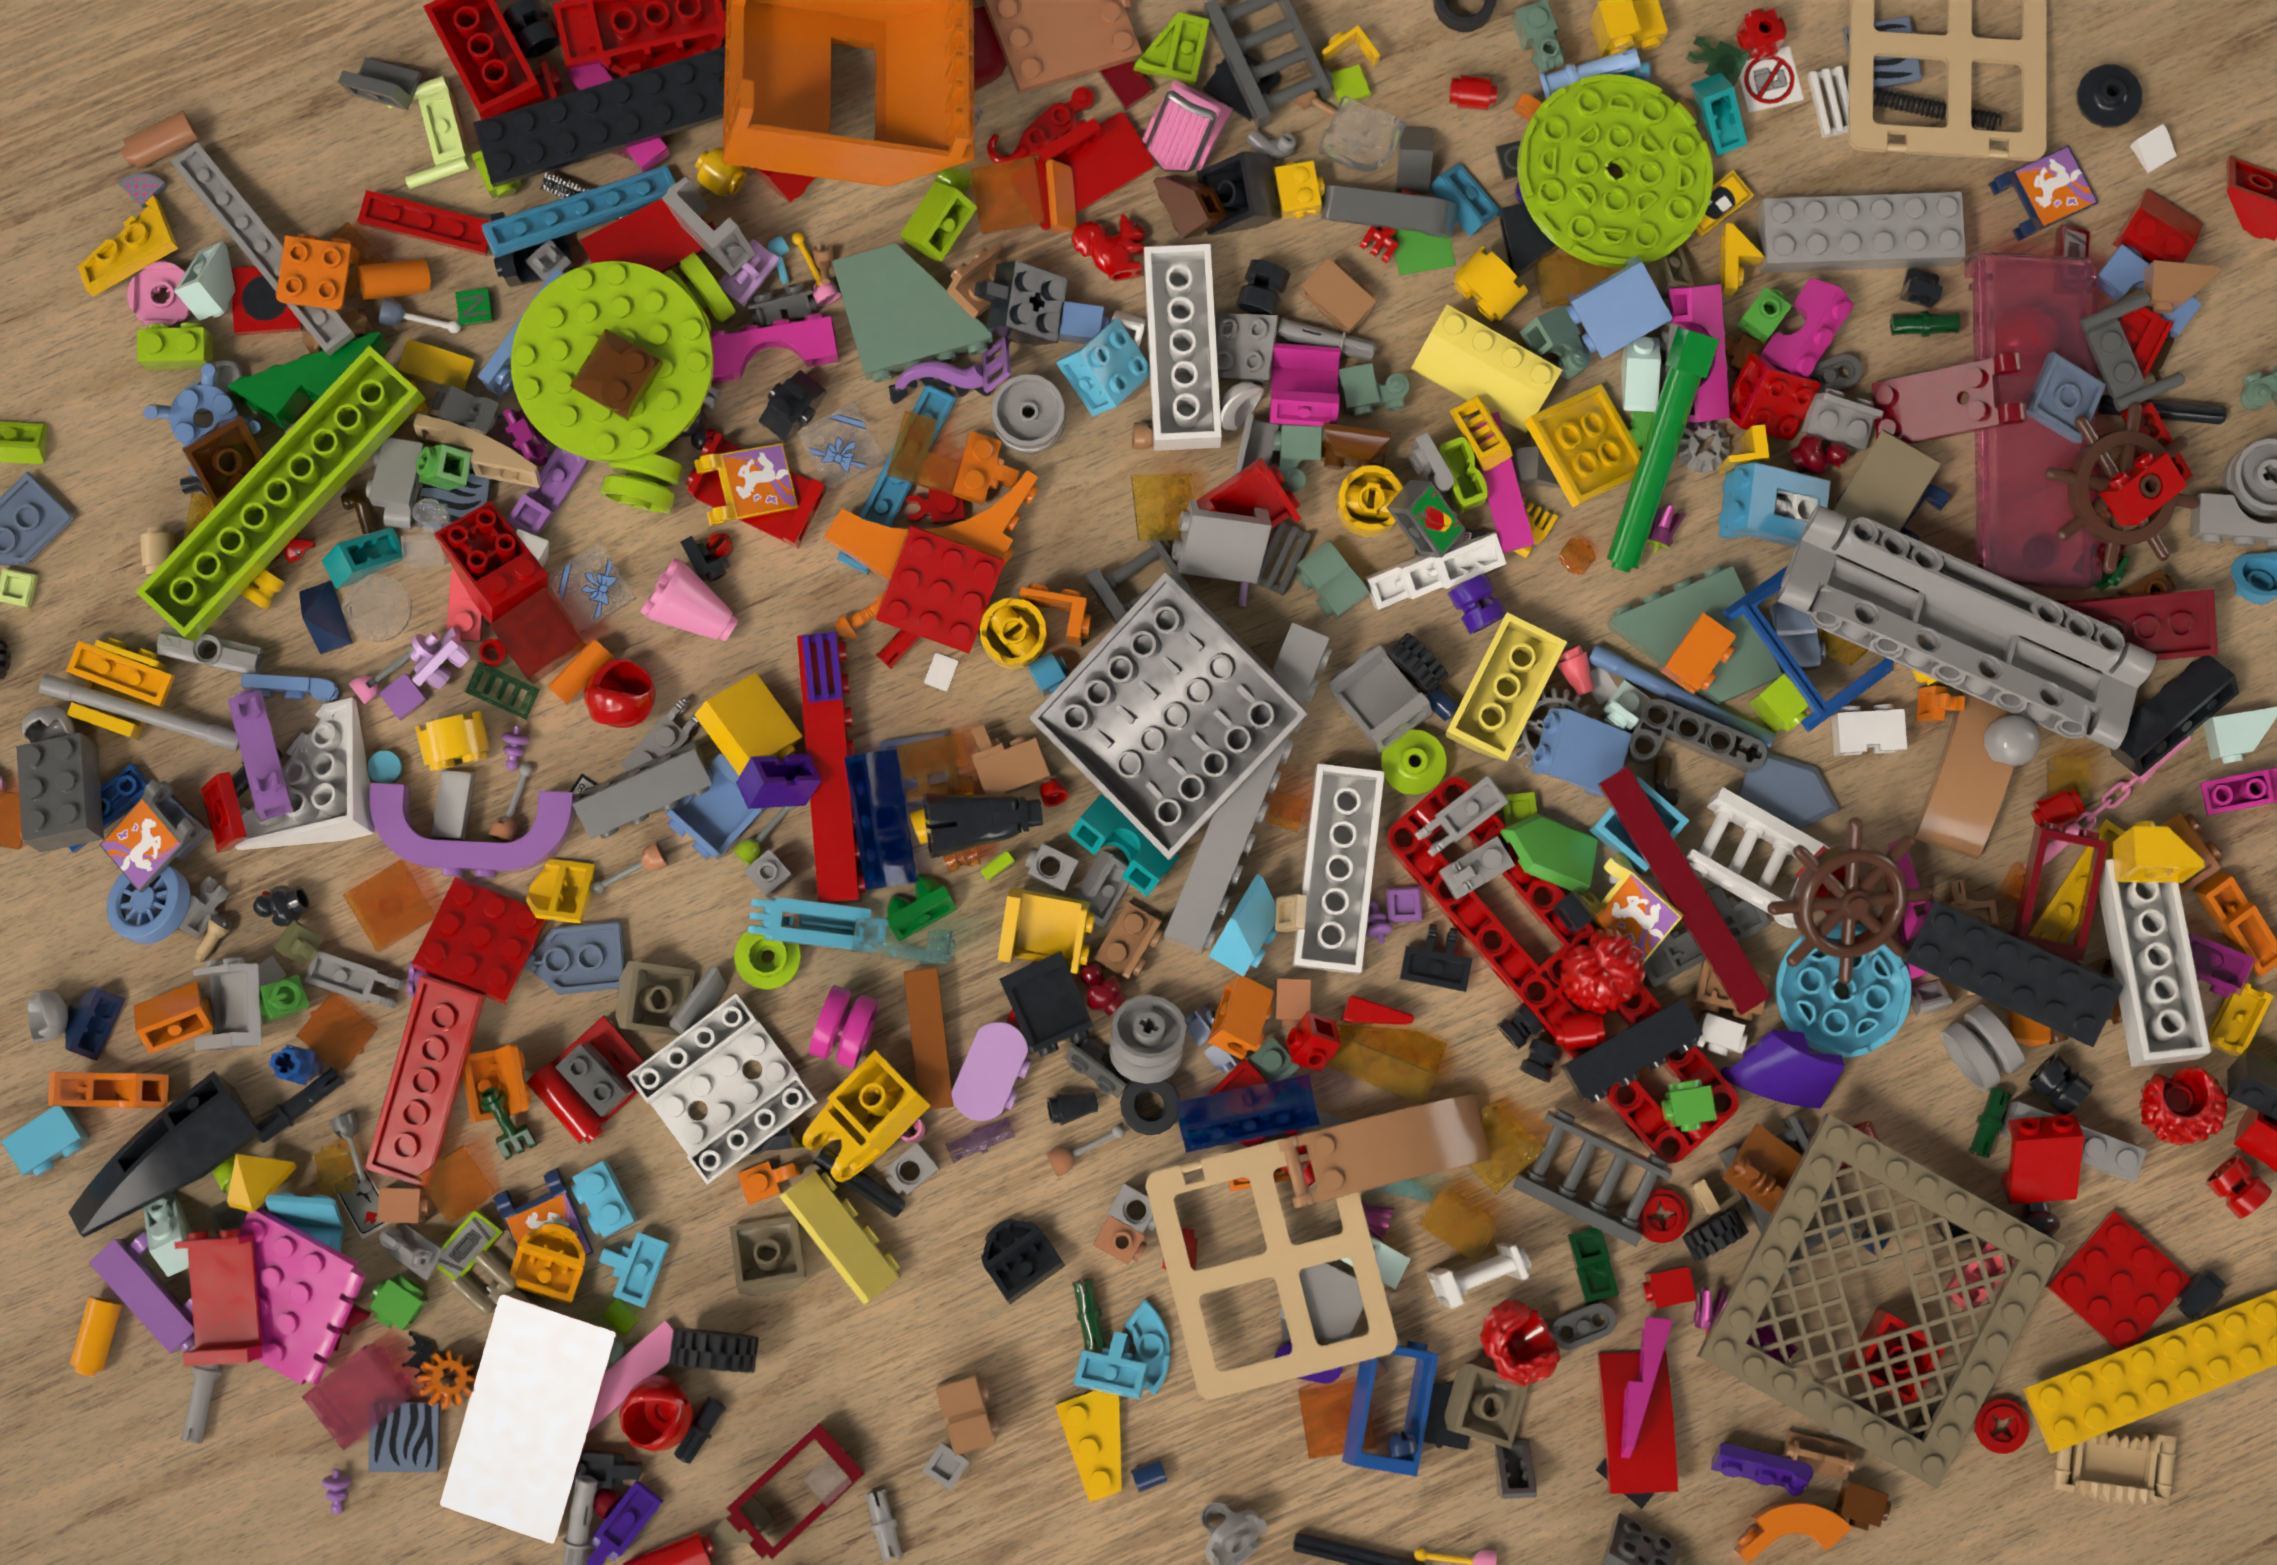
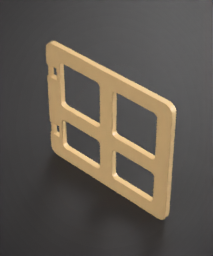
M1850 0L1848 142L1850 146L1857 151L1905 152V154L1983 159L2004 158L2016 161L2039 160L2046 151L2047 0H2022V38L2020 40L1977 38L1973 36L1972 0H1947L1946 35L1879 32L1874 28V0ZM1880 56L1944 61L1947 66L1946 127L1934 128L1875 123L1873 120V58ZM1972 63L2018 65L2021 68V132L1975 130L1971 126ZM1887 134L1905 135V144L1887 143ZM1989 140L2007 141V150L1989 149Z
M1318 1129V1130L1306 1132V1133H1303V1134H1307V1133L1319 1131V1130H1322V1129ZM1283 1139L1155 1171L1146 1180V1190L1196 1388L1199 1395L1207 1400L1381 1357L1392 1353L1397 1346V1336L1359 1193L1336 1198L1343 1225V1231L1340 1234L1300 1245H1294L1290 1242L1273 1177L1276 1169L1287 1166L1284 1151L1280 1152L1278 1141ZM1309 1153L1299 1156L1301 1163L1310 1160ZM1203 1168L1205 1180L1186 1185L1183 1173ZM1240 1178H1247L1251 1184L1267 1246L1266 1252L1261 1255L1199 1271L1193 1270L1188 1258L1174 1202L1175 1197L1181 1193ZM1348 1258L1353 1263L1369 1325V1332L1364 1336L1320 1346L1315 1339L1299 1273L1304 1268ZM1273 1278L1276 1281L1293 1347L1291 1354L1224 1372L1219 1371L1215 1364L1200 1305L1201 1296L1261 1279Z

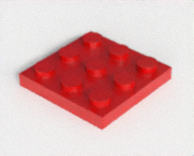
M910 524L875 615V620L970 654L1005 560Z
M455 876L412 962V968L439 979L484 993L487 998L507 1005L548 919L536 918L530 907L526 904Z
M2110 1211L2045 1287L2115 1350L2121 1351L2134 1346L2191 1279L2115 1211Z

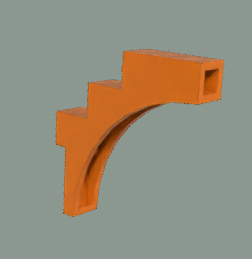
M1027 470L1011 491L990 508L968 520L945 527L924 530L1003 558L1005 560L1004 568L1014 550L1009 548L1013 539L1003 532L1006 529L1011 533L1021 517L1016 511L1022 502L1029 505L1039 490L1034 485L1038 476ZM842 508L825 533L823 540L886 581H889L908 529L891 528L873 523Z

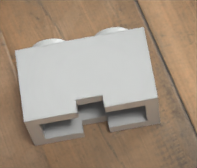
M1894 704L1873 706L1874 711H1861V706L1842 707L1840 709L1841 713L1831 716L1834 756L1861 755L1862 752H1867V748H1873L1874 754L1901 753L1907 749L1904 709L1894 710Z

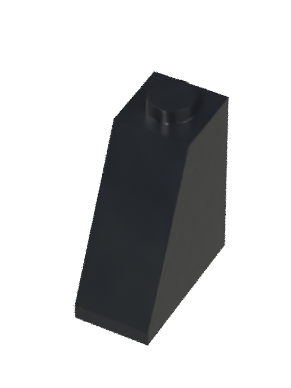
M1525 203L1501 208L1498 218L1509 267L1519 278L1560 247L1541 231L1530 215Z

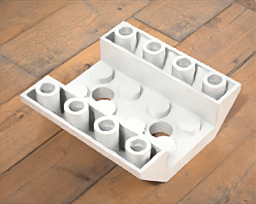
M737 994L733 995L627 1075L646 1103L652 1105L686 1151L688 1160L707 1185L817 1103L801 1076L760 1021ZM751 1060L760 1062L762 1066L761 1075L754 1080L748 1079L744 1074V1067ZM696 1101L704 1102L708 1108L706 1117L700 1121L694 1120L690 1115V1107Z

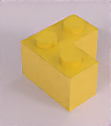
M1659 0L1598 1L1590 20L1600 58L1623 52L1632 47H1636V49L1642 48L1643 51L1655 49L1661 45V42L1664 41L1668 33Z

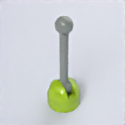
M797 806L783 807L756 839H743L732 850L733 853L750 866L762 855L760 843L789 810H794Z

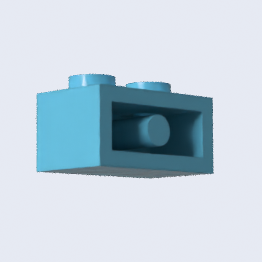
M601 1161L572 1177L575 1185L571 1186L572 1191L580 1204L586 1203L591 1215L587 1216V1219L596 1235L601 1233L603 1238L610 1237L639 1221L608 1161Z

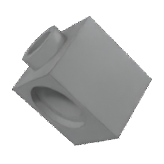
M1042 843L1039 850L1032 849L1025 866L1030 868L1028 871L1029 877L1065 893L1079 864V860ZM1047 858H1054L1060 863L1058 873L1053 876H1047L1041 871V864Z
M770 849L744 870L745 874L767 898L773 897L794 878L793 874Z
M917 1142L886 1168L890 1174L886 1180L898 1194L904 1191L909 1195L940 1168L920 1143ZM907 1161L916 1162L920 1168L919 1176L913 1181L904 1179L901 1174V1168Z
M1123 1184L1107 1214L1142 1234L1146 1228L1152 1231L1155 1227L1149 1198L1130 1186ZM1140 1200L1145 1204L1146 1214L1142 1219L1133 1220L1128 1217L1126 1208L1131 1201Z

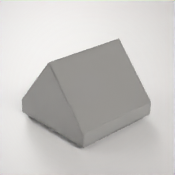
M1941 980L1911 987V1002L1915 1017L1947 1010L1953 1004L1952 998Z

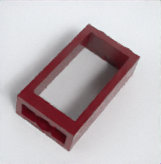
M2046 822L2045 828L2036 826L2034 828L2012 932L2074 960L2083 961L2109 842L2100 840V833L2079 829V834L2075 835L2065 833L2067 826ZM2048 838L2094 848L2073 944L2028 935Z
M818 1423L726 1508L730 1512L726 1519L739 1533L744 1529L753 1538L749 1545L762 1559L768 1555L773 1560L865 1474ZM815 1439L845 1472L848 1478L773 1547L739 1508Z

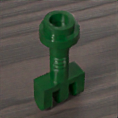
M494 1086L480 1094L481 1108L486 1112L492 1111L504 1133L496 1137V1144L505 1160L512 1158V1152L508 1147L511 1144L518 1154L525 1152L520 1141L521 1139L525 1138L530 1148L537 1146L527 1123L517 1128L515 1127L503 1105L507 1100L503 1090H499L498 1087Z

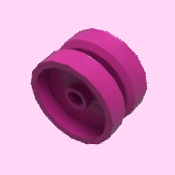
M833 984L819 1015L812 1036L809 1054L826 1060L832 1055L837 1042H840L836 1055L837 1064L855 1070L863 1050L865 1051L870 1040L879 1000L861 995L855 1001L851 1012H848L852 999L851 991Z

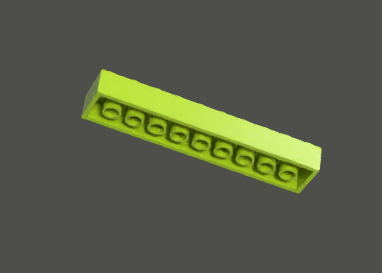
M369 345L135 592L184 638L195 643L426 398Z

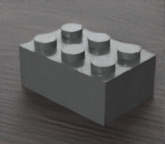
M76 733L16 746L22 842L41 853L103 840L98 745L83 734Z

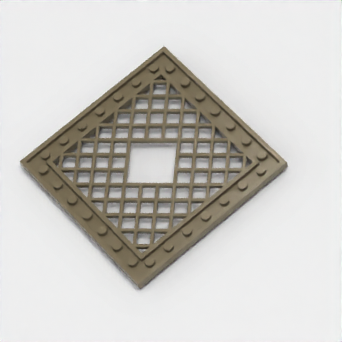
M1825 1113L1696 1356L1938 1489L2065 1246L1834 1116ZM1842 1162L1851 1166L1838 1170ZM1859 1171L1878 1181L1879 1184L1864 1188ZM1853 1172L1857 1190L1841 1195L1836 1177ZM1831 1184L1835 1197L1822 1200ZM1889 1188L1910 1200L1893 1204ZM1882 1189L1887 1207L1870 1211L1866 1193ZM1859 1196L1864 1214L1847 1218L1843 1200ZM1837 1203L1841 1220L1825 1225L1820 1207ZM1918 1204L1937 1214L1938 1217L1923 1221ZM1912 1205L1917 1223L1900 1228L1895 1210ZM1889 1212L1894 1230L1877 1235L1872 1217ZM1815 1214L1819 1227L1806 1231ZM1866 1219L1871 1237L1854 1242L1849 1224ZM1948 1221L1969 1233L1952 1237ZM1941 1222L1946 1239L1929 1244L1925 1226ZM1843 1226L1848 1244L1831 1248L1827 1231ZM1919 1229L1923 1246L1907 1251L1902 1233ZM1821 1233L1825 1251L1808 1255L1804 1237ZM1896 1235L1900 1253L1884 1258L1879 1240ZM1977 1237L1998 1249L1982 1254ZM1971 1238L1975 1256L1959 1261L1954 1243ZM1873 1242L1878 1260L1861 1265L1856 1247ZM1799 1244L1802 1258L1790 1261ZM1948 1245L1953 1263L1936 1268L1931 1250ZM1850 1249L1855 1267L1838 1272L1833 1254ZM1925 1252L1930 1270L1913 1274L1909 1257ZM2007 1254L2015 1258L2012 1267H2010ZM2000 1255L2005 1272L1988 1277L1984 1259ZM1827 1256L1832 1274L1815 1279L1810 1261ZM1902 1259L1921 1323L1858 1342L1840 1278ZM1977 1262L1982 1279L1966 1284L1961 1266ZM1804 1263L1809 1281L1792 1286L1788 1268ZM1955 1268L1959 1286L1943 1291L1938 1273ZM1783 1274L1786 1288L1774 1291ZM1932 1275L1937 1293L1920 1298L1915 1280ZM2005 1279L1998 1294L1994 1297L1990 1283ZM1834 1280L1839 1297L1822 1302L1817 1285ZM1984 1285L1989 1303L1972 1307L1968 1290ZM1811 1287L1816 1304L1799 1309L1794 1291ZM1961 1292L1966 1310L1950 1314L1945 1297ZM1789 1294L1793 1311L1776 1316L1771 1298ZM1939 1299L1943 1317L1927 1321L1922 1304ZM1841 1303L1846 1321L1829 1325L1824 1308ZM1767 1305L1770 1318L1757 1322ZM1989 1309L1980 1328H1978L1974 1313ZM1818 1310L1823 1328L1806 1332L1801 1315ZM1968 1315L1973 1333L1956 1337L1952 1320ZM1795 1317L1800 1335L1783 1339L1778 1322ZM1945 1322L1950 1340L1934 1344L1929 1327ZM1772 1324L1777 1342L1760 1346L1755 1329ZM1848 1327L1852 1344L1836 1349L1831 1331ZM1923 1329L1927 1347L1911 1351L1906 1334ZM1825 1333L1830 1351L1813 1356L1808 1338ZM1750 1335L1754 1348L1746 1344ZM1900 1336L1905 1354L1888 1358L1883 1341ZM1973 1339L1964 1358H1962L1959 1343ZM1802 1340L1807 1358L1790 1363L1785 1345ZM1877 1343L1882 1361L1865 1365L1861 1348ZM1952 1346L1957 1363L1941 1368L1936 1350ZM1779 1347L1784 1364L1762 1352ZM1854 1350L1859 1368L1842 1372L1838 1355ZM1930 1353L1934 1370L1918 1375L1913 1357ZM1832 1357L1836 1375L1819 1379L1815 1362ZM1907 1359L1912 1377L1895 1382L1890 1364ZM1809 1364L1813 1380L1798 1373L1793 1368ZM1884 1366L1889 1384L1872 1389L1867 1371ZM1957 1370L1949 1387L1946 1388L1943 1374ZM1861 1373L1866 1391L1849 1396L1844 1378ZM1936 1376L1941 1393L1924 1398L1920 1381ZM1838 1380L1843 1397L1822 1385ZM1914 1383L1918 1400L1902 1405L1897 1388ZM1891 1390L1895 1407L1879 1412L1874 1395ZM1868 1397L1872 1413L1854 1404L1852 1401ZM1941 1400L1932 1419H1930L1926 1404ZM1920 1406L1925 1424L1908 1428L1904 1411ZM1897 1413L1902 1430L1881 1418ZM1925 1430L1921 1440L1911 1435Z

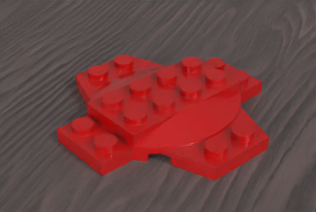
M564 0L552 3L565 64L568 70L600 63L613 73L625 77L721 48L725 44L726 0Z

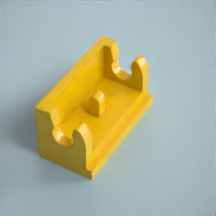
M2249 983L2245 984L2241 996L2231 993L2229 998L2224 997L2207 1031L2209 1044L2232 1057L2240 1056L2248 1048L2274 997L2268 992H2259L2250 988L2251 984Z

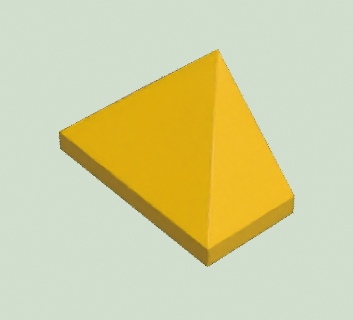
M236 1154L227 1198L229 1207L254 1213L266 1201L267 1195H271L297 1168L295 1162L267 1156Z

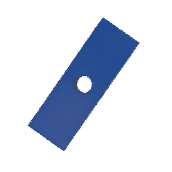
M133 763L129 764L100 787L101 802L106 803V809L102 812L103 831L135 806L142 798L144 789L149 783ZM87 843L70 846L69 849L76 853Z

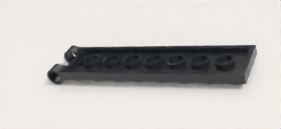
M725 46L473 122L492 186L495 188L723 119L724 85L720 83V80L725 77Z

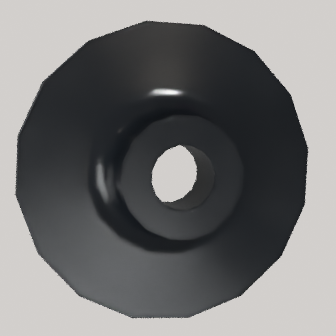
M2101 65L2091 69L2081 79L2076 91L2077 105L2081 114L2090 123L2102 128H2117L2129 123L2137 115L2143 102L2142 88L2138 79L2128 69L2118 65ZM2107 90H2114L2117 96H2109Z

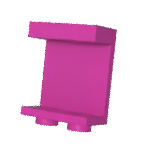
M1274 344L1270 423L1322 427L1324 423L1337 424L1339 410L1338 369L1341 348Z

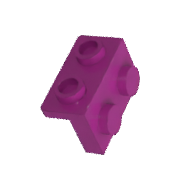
M2189 933L2197 983L2201 980L2211 984L2209 991L2229 998L2231 993L2241 996L2256 958L2196 934Z

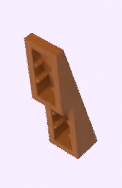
M928 968L904 971L917 1091L931 1105L927 1110L954 1107L951 1095V1076L938 969Z

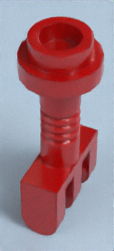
M1403 189L1401 194L1415 195L1407 189ZM1371 226L1359 247L1365 250L1373 239L1376 243L1370 254L1376 257L1384 246L1387 248V251L1383 254L1381 261L1387 264L1399 246L1398 242L1391 239L1396 229L1382 228L1379 231Z

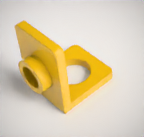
M1357 25L1347 33L1340 31L1328 41L1329 46L1322 50L1321 61L1323 63L1327 62L1354 42L1373 66L1379 63L1380 54Z

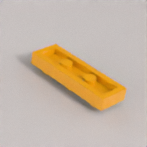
M79 640L66 669V672L162 708L175 679V676Z

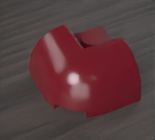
M984 6L974 8V91L1002 76L1007 66Z

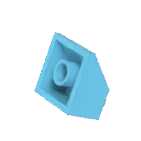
M1256 874L1209 954V957L1243 977L1250 965L1257 968L1266 953V950L1262 949L1261 946L1263 943L1270 946L1278 932L1275 931L1274 926L1276 903L1262 876Z

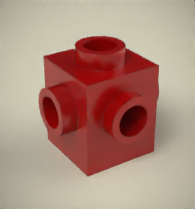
M1763 8L1755 9L1745 14V18H1743L1736 32L1738 45L1741 50H1744L1747 60L1757 57L1765 59L1777 54L1787 35L1785 22L1782 17H1777L1775 9L1764 12Z
M1308 1011L1297 1026L1289 1031L1287 1036V1046L1291 1062L1320 1072L1327 1062L1335 1057L1337 1049L1341 1045L1336 1021Z

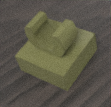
M293 920L274 944L277 952L304 966L307 961L311 963L318 954L319 950L317 947L323 941V937L317 931Z

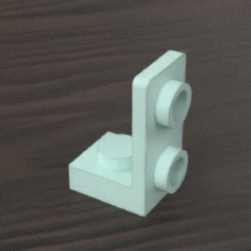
M1624 680L1600 712L1605 717L1603 722L1628 732L1638 723V717L1641 715L1645 705L1652 699Z

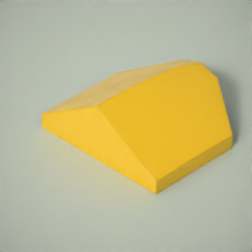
M549 859L545 864V868L530 884L526 902L534 916L541 919L581 923L590 907L591 884L594 879L595 864Z

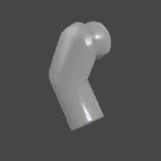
M1256 129L1251 132L1245 141L1258 153L1270 154L1271 160L1290 156L1294 152L1296 140L1291 134L1284 133L1277 139L1268 140Z

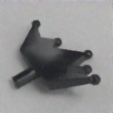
M410 1331L408 1335L412 1336L415 1344L409 1346L407 1350H413L416 1354L406 1363H402L401 1366L403 1368L408 1366L420 1369L419 1373L414 1375V1378L417 1379L419 1375L426 1374L420 1368L423 1362L432 1364L430 1356L433 1354L430 1342L413 1335V1332ZM444 1351L438 1352L441 1358H443Z

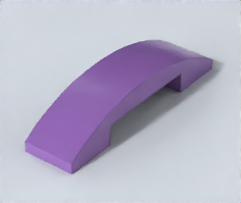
M556 447L539 474L542 482L540 488L531 487L527 494L523 493L506 521L519 530L521 529L538 536L560 508L589 460Z

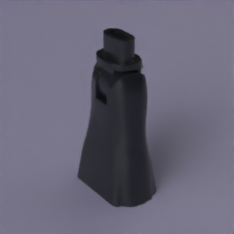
M923 794L926 834L931 859L958 853L976 846L1010 839L1020 834L1022 829L1024 832H1029V827L1043 825L1040 799L1026 800L1025 797H1019L1018 801V797L1004 794Z

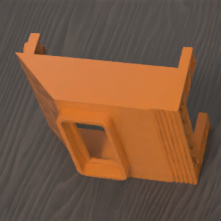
M726 0L722 163L725 165L736 164L738 167L743 165L744 167H756L760 170L888 187L975 160L974 0ZM831 44L875 51V140L830 134Z

